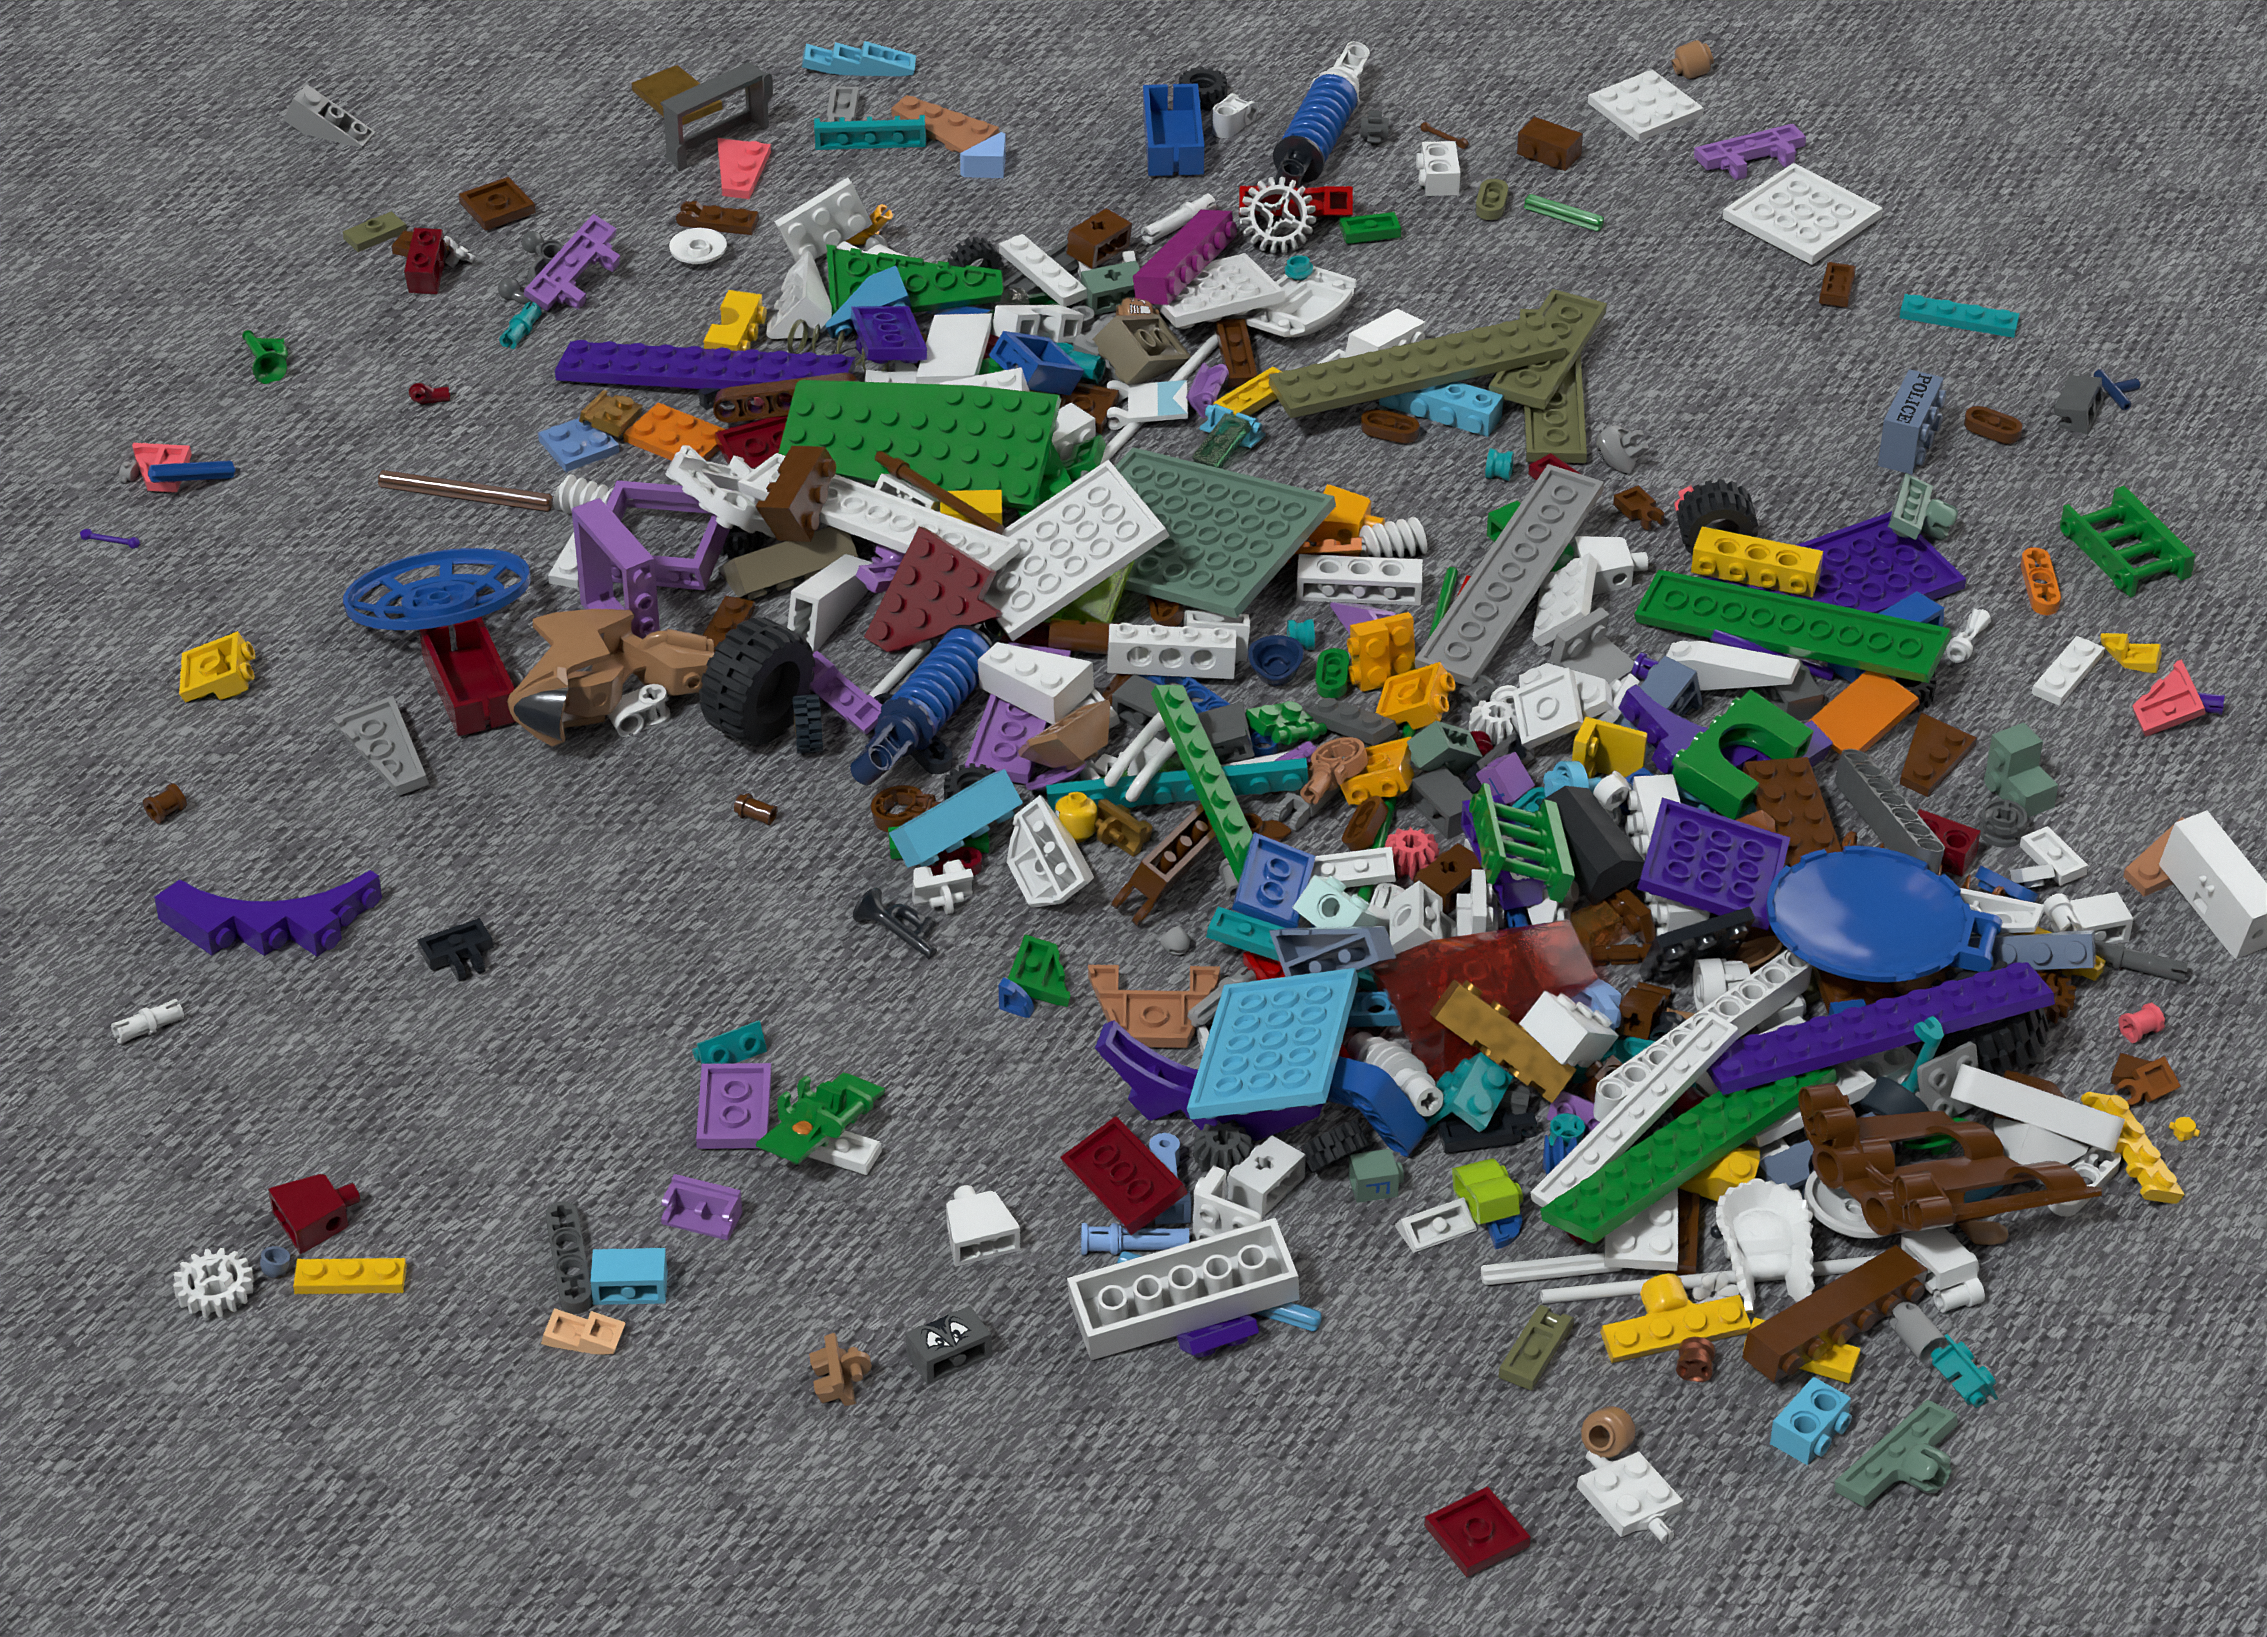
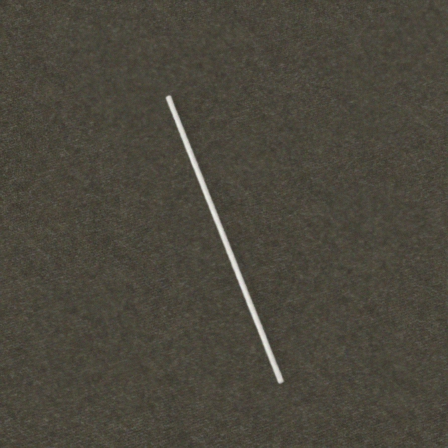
M1216 332L1169 381L1186 380L1219 345ZM1145 422L1128 423L1107 444L1100 465L1108 459L1110 460ZM1079 478L1073 480L1072 484L1079 480ZM930 641L915 645L869 694L874 698L879 694L888 693L932 647Z

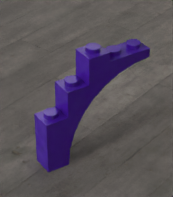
M1637 684L1626 690L1618 707L1623 716L1639 731L1648 734L1647 742L1656 749L1651 760L1665 775L1672 774L1674 769L1672 760L1677 752L1682 748L1686 750L1697 733L1700 731L1704 733L1709 729L1675 715L1654 701ZM1811 720L1804 724L1812 729L1814 733L1808 751L1803 757H1808L1810 765L1813 767L1825 759L1833 742ZM1732 745L1720 750L1723 757L1742 772L1744 762L1773 760L1763 752L1744 745Z
M368 870L348 883L322 893L297 899L244 901L220 897L199 890L180 879L154 896L158 919L210 955H214L221 949L229 947L238 938L263 956H266L274 949L281 948L287 940L291 939L318 957L326 950L333 949L342 940L340 928L349 925L355 917L366 909L373 908L382 899L379 875Z
M1115 1020L1104 1024L1095 1049L1122 1079L1129 1084L1131 1091L1128 1100L1147 1120L1151 1121L1179 1109L1190 1119L1187 1106L1198 1070L1181 1065L1154 1052L1133 1038ZM1323 1103L1312 1107L1297 1106L1279 1111L1264 1110L1245 1115L1231 1114L1217 1116L1212 1119L1199 1118L1190 1120L1200 1130H1203L1205 1124L1215 1126L1218 1120L1223 1124L1234 1119L1240 1127H1245L1246 1133L1253 1140L1258 1141L1319 1117Z

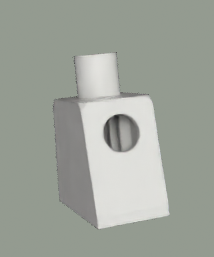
M1577 536L1574 539L1573 559L1581 558L1591 553L1597 560L1593 595L1629 588L1632 586L1634 571L1648 570L1647 553H1630L1626 540L1622 537Z
M969 1185L961 1186L954 1192L955 1199L950 1200L946 1204V1217L955 1267L1020 1251V1227L996 1192L987 1191L976 1194L974 1188Z

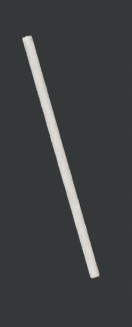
M1876 1256L1813 1262V1276L1848 1273ZM1733 1270L1720 1271L1729 1276L1727 1284H1737ZM1719 1272L1681 1275L1678 1277L1681 1278L1686 1290L1701 1287L1702 1276L1710 1274L1715 1279ZM1778 1276L1770 1279L1757 1278L1754 1279V1283L1784 1280L1785 1277ZM1649 1279L1544 1289L1540 1291L1542 1304L1638 1295L1643 1284Z

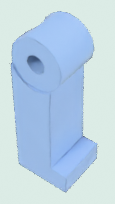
M1160 1133L1150 1139L1149 1150L1178 1178L1177 1167L1180 1162L1179 1139L1170 1133ZM1187 1191V1195L1155 1218V1224L1191 1223L1190 1191Z

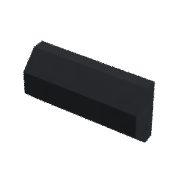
M1564 786L1544 798L1545 800L1557 803L1575 874L1574 881L1592 906L1641 876L1644 859L1589 788Z

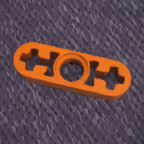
M2028 548L2022 553L2021 570L2031 607L2035 612L2042 615L2055 614L2059 610L2061 595L2050 555L2041 548ZM2040 579L2046 581L2047 583L2040 584L2034 582L2033 580ZM2042 595H2046L2047 601H2045V599L2042 598Z

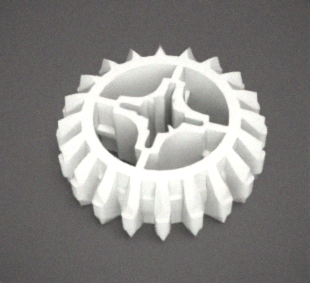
M1270 177L1268 179L1269 187H1266L1264 182L1259 181L1257 185L1260 192L1251 187L1248 192L1253 199L1244 197L1242 200L1249 207H1242L1239 210L1240 214L1248 216L1240 219V225L1250 226L1243 231V234L1245 236L1254 234L1250 240L1252 245L1256 244L1258 240L1262 241L1259 248L1261 251L1265 250L1267 244L1271 245V254H1275L1277 246H1280L1283 254L1287 253V244L1293 250H1296L1298 248L1296 239L1304 244L1307 238L1303 233L1312 234L1313 229L1307 224H1314L1316 222L1315 217L1308 215L1315 212V206H1306L1312 200L1311 195L1302 198L1301 195L1304 193L1305 188L1302 186L1295 191L1296 181L1294 180L1290 182L1289 187L1284 186V177H1280L1279 185H1275L1274 178ZM1268 195H1282L1276 204H1268L1266 202L1263 204L1259 202ZM1290 199L1297 204L1300 210L1301 221L1296 220L1295 216L1289 213L1287 206ZM1284 204L1282 209L1284 220L1280 218L1279 222L1276 221L1274 227H1271L1274 221V214L1271 211L1275 213ZM1255 210L1261 212L1260 215L1268 221L1265 233L1256 223ZM1280 227L1296 229L1290 235L1273 237L1275 231Z

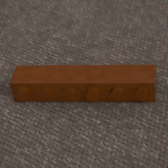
M1895 1245L1749 1330L1742 1358L1773 1383L1787 1375L1791 1376L1808 1362L1820 1359L1826 1350L1829 1351L1833 1348V1345L1842 1346L1850 1337L1861 1331L1869 1330L1874 1323L1882 1318L1894 1315L1893 1309L1902 1302H1916L1925 1291L1924 1283L1928 1269L1899 1246Z

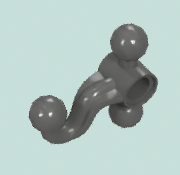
M536 231L525 233L521 241L525 251L539 255L528 270L527 279L529 284L564 246L557 240L544 241L542 235ZM583 273L575 280L576 285L582 281ZM508 277L500 281L498 292L502 298L506 300L513 299L522 304L527 302L533 303V301L524 296V292L520 291L521 287L516 279Z

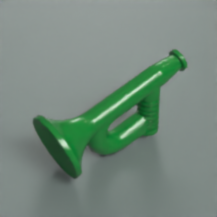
M251 330L244 331L242 338L256 357L252 372L257 381L268 384L281 380L286 374V358L288 357V349L284 345V338H256ZM265 349H267V350H268V349H270V350L273 349L275 352H273V351H268V352H267V351H265Z

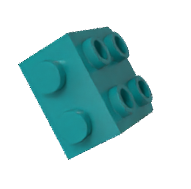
M1482 1052L1470 1060L1464 1058L1452 1073L1447 1071L1439 1079L1436 1087L1443 1093L1444 1100L1442 1106L1435 1114L1424 1116L1423 1119L1431 1127L1450 1112H1453L1480 1132L1487 1127L1513 1076Z

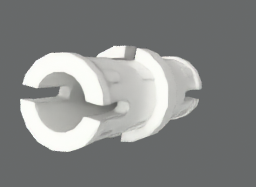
M173 999L158 1007L151 1009L143 1008L139 1010V1014L112 1023L111 1028L115 1039L118 1038L117 1042L121 1044L145 1033H148V1035L156 1033V1029L184 1019V1013L181 1005L178 1004V1000Z

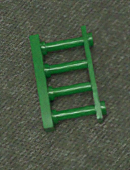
M2125 486L2114 489L2110 507L2080 516L2069 504L2063 506L2060 521L2062 533L2068 536L2113 580L2114 585L2118 589H2122L2130 598L2136 595L2138 580L2167 570L2173 572L2181 581L2191 578L2196 555ZM2112 518L2120 520L2124 524L2098 533L2091 526ZM2131 535L2141 541V543L2117 551L2109 544ZM2147 553L2154 554L2160 559L2137 568H2133L2126 561Z
M1483 783L1478 794L1475 793L1470 800L1469 812L1472 813L1482 857L1481 867L1485 871L1487 883L1494 885L1500 870L1544 881L1549 899L1562 903L1575 878L1557 803L1544 799L1539 811L1536 810L1532 813L1493 802L1490 785ZM1497 817L1530 825L1531 829L1499 821ZM1501 835L1533 843L1535 847L1502 839ZM1506 854L1539 862L1540 866L1508 858Z

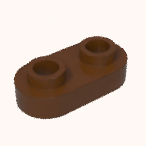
M1984 406L1970 407L1965 413L1964 426L1973 433L2006 444L2015 443L2021 438L2023 425L2017 418Z
M1371 409L1364 412L1361 416V430L1366 435L1399 443H1410L1419 437V422L1411 416L1380 409Z
M1146 595L1151 617L1156 624L1168 627H1176L1180 624L1185 614L1183 604Z
M1371 796L1364 800L1356 808L1342 835V842L1351 852L1369 849L1374 843V838L1381 824L1386 820L1388 806L1379 796Z

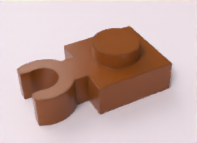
M2163 1056L2131 1072L2135 1080L2124 1079L2114 1086V1090L2119 1091L2122 1088H2126L2131 1092V1098L2127 1100L2130 1107L2139 1102L2142 1095L2149 1103L2177 1090L2181 1085L2166 1057Z

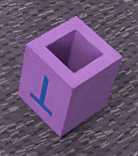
M1516 752L1494 759L1476 773L1481 784L1487 783L1490 785L1492 796L1501 795L1504 803H1508L1509 806L1514 805L1525 795V792L1535 785Z

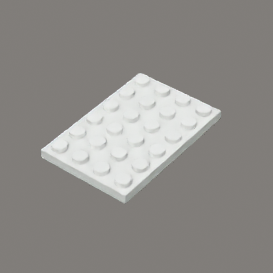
M1108 459L1004 529L1003 536L1020 542V553L996 571L997 573L983 600L1003 612L1002 617L996 620L1010 639L1014 641L1168 538L1169 534L1162 523Z

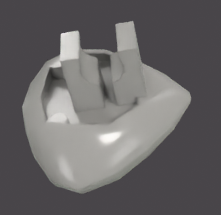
M1620 425L1605 428L1596 439L1597 452L1602 460L1619 472L1627 474L1632 472L1637 456L1649 450L1648 444L1642 443L1637 446V439L1644 435L1642 430L1631 432Z

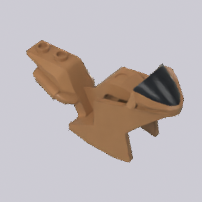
M586 609L555 612L533 619V628L551 647L534 668L530 670L520 685L509 695L507 701L508 708L513 719L528 732L548 745L555 746L565 742L564 728L605 722V715L612 713L622 699L623 684L632 673L638 676V679L645 686L649 684L662 685L666 689V693L671 696L699 692V689L703 686L701 682L702 675L706 673L708 667L706 664L709 658H712L714 655V643L712 639H707V636L672 629L652 632L641 639L631 631V622L634 619V613L631 610ZM592 665V671H577Z

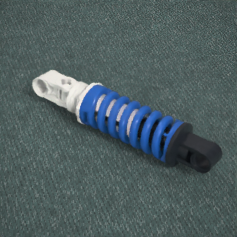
M1355 41L1349 42L1340 58L1338 57L1334 67L1320 73L1317 78L1313 79L1310 89L1288 129L1274 148L1273 162L1278 170L1274 179L1275 185H1279L1280 177H1284V186L1289 187L1290 182L1294 180L1296 181L1294 188H1299L1302 182H1312L1321 175L1325 162L1332 152L1337 139L1360 102L1359 79L1370 54L1369 49L1364 44Z

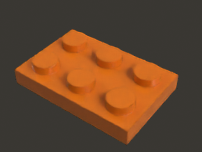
M658 402L623 433L624 442L671 461L675 454L680 451L682 445H687L708 461L720 450L715 441V432L725 429Z

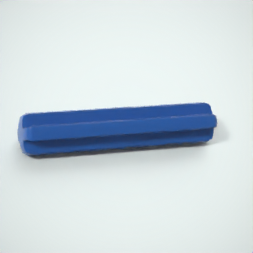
M230 460L153 464L149 467L148 476L153 483L229 479L234 477L235 467Z

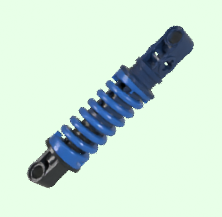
M996 619L973 627L969 625H955L949 628L938 645L917 667L914 673L910 675L892 698L881 706V713L878 715V723L875 727V735L866 743L863 751L850 766L851 774L857 782L866 786L871 785L901 757L908 756L915 750H923L932 742L931 739L937 731L942 728L952 713L957 710L975 686L979 684L978 659L1005 634L1004 629Z

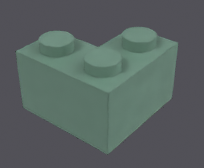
M2023 722L1992 734L1984 782L1991 792H1995L2001 799L2014 801L2021 805L2027 812V818L2055 807L2058 784L2039 766L2043 741Z

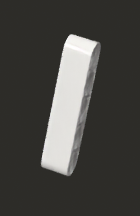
M1964 1064L1960 1066L1950 1096L1953 1099L2024 1123L2033 1124L2050 1132L2113 1153L2125 1121L2121 1117Z

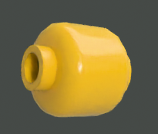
M1072 792L1057 801L1055 814L1073 836L1076 843L1083 842L1094 834L1096 830L1094 824L1097 820V805L1092 799L1088 798L1084 793Z

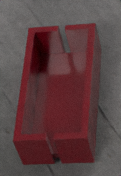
M482 617L453 624L456 650L451 651L448 626L419 630L424 663L457 736L486 730L485 725L488 724L494 728L516 722L509 711L507 702L509 695L515 688Z

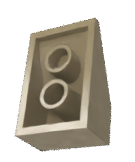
M1159 314L1115 316L1092 339L1098 346L1099 354L1115 368L1116 376L1126 384L1143 383L1185 364L1191 358L1190 354Z

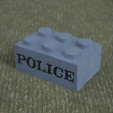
M1911 369L1908 370L1884 419L1878 466L1913 474L1917 465H1923L1927 451L1926 448H1931L1935 431L1938 432L1942 424L1943 414H1939V408L1943 407L1946 398V390H1942L1943 377Z

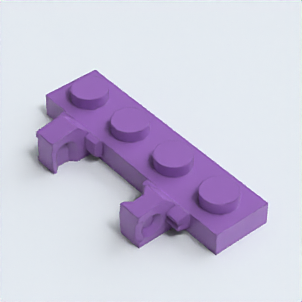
M1788 124L1695 147L1694 158L1706 170L1718 169L1719 167L1722 170L1728 169L1729 174L1735 180L1746 178L1747 163L1745 161L1770 155V157L1777 156L1778 161L1785 168L1795 163V149L1805 146L1806 136L1794 124Z
M593 214L524 289V296L546 311L556 301L561 304L566 302L569 306L580 309L586 302V293L575 287V280L590 263L595 265L599 262L602 267L611 272L620 264V255L612 250L613 246L609 243L616 236L617 229Z

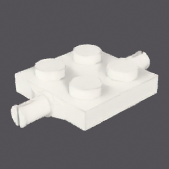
M1588 1451L1586 1459L1591 1462L1596 1470L1580 1476L1577 1488L1616 1533L1623 1537L1635 1531L1648 1529L1654 1533L1662 1544H1666V1541L1670 1542L1674 1537V1533L1663 1521L1666 1517L1682 1510L1683 1500L1640 1452H1636L1620 1460L1609 1461L1605 1457L1600 1458L1598 1455Z

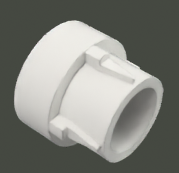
M1720 958L1696 959L1693 967V993L1697 1011L1703 1009L1749 977L1750 970L1747 963H1743V961H1726V959Z

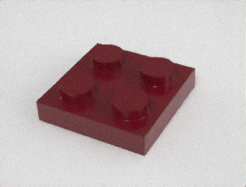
M1488 1486L1425 1516V1528L1466 1577L1530 1547V1535Z

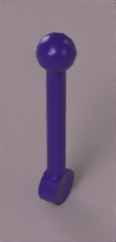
M84 529L80 532V537L83 540L95 539L129 545L132 549L140 546V541L136 537L126 539L95 534L90 529Z

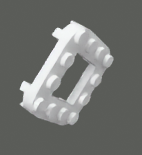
M682 445L667 469L666 476L679 482L686 494L695 497L700 502L699 506L702 509L717 516L716 522L721 526L732 529L736 525L749 533L761 531L775 538V535L755 507L758 501L762 500L739 492L738 481L754 469L750 468L744 462V459L738 456H733L728 466L708 462L690 446Z

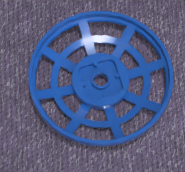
M484 548L434 551L393 561L364 574L347 588L343 595V604L347 616L354 622L364 626L387 630L437 628L469 621L497 611L512 603L528 589L531 575L525 560L505 551ZM486 564L495 566L485 576L478 574H452L453 565ZM440 565L439 576L421 579L406 585H402L394 579V577L416 568ZM505 569H509L519 575L521 581L504 589L502 583L496 578ZM380 584L392 590L381 597L376 605L358 601L365 593ZM486 586L495 592L481 597H477L476 594ZM398 597H403L401 600L402 606H388ZM355 609L374 612L376 617L364 615ZM385 613L404 614L405 617L389 619Z

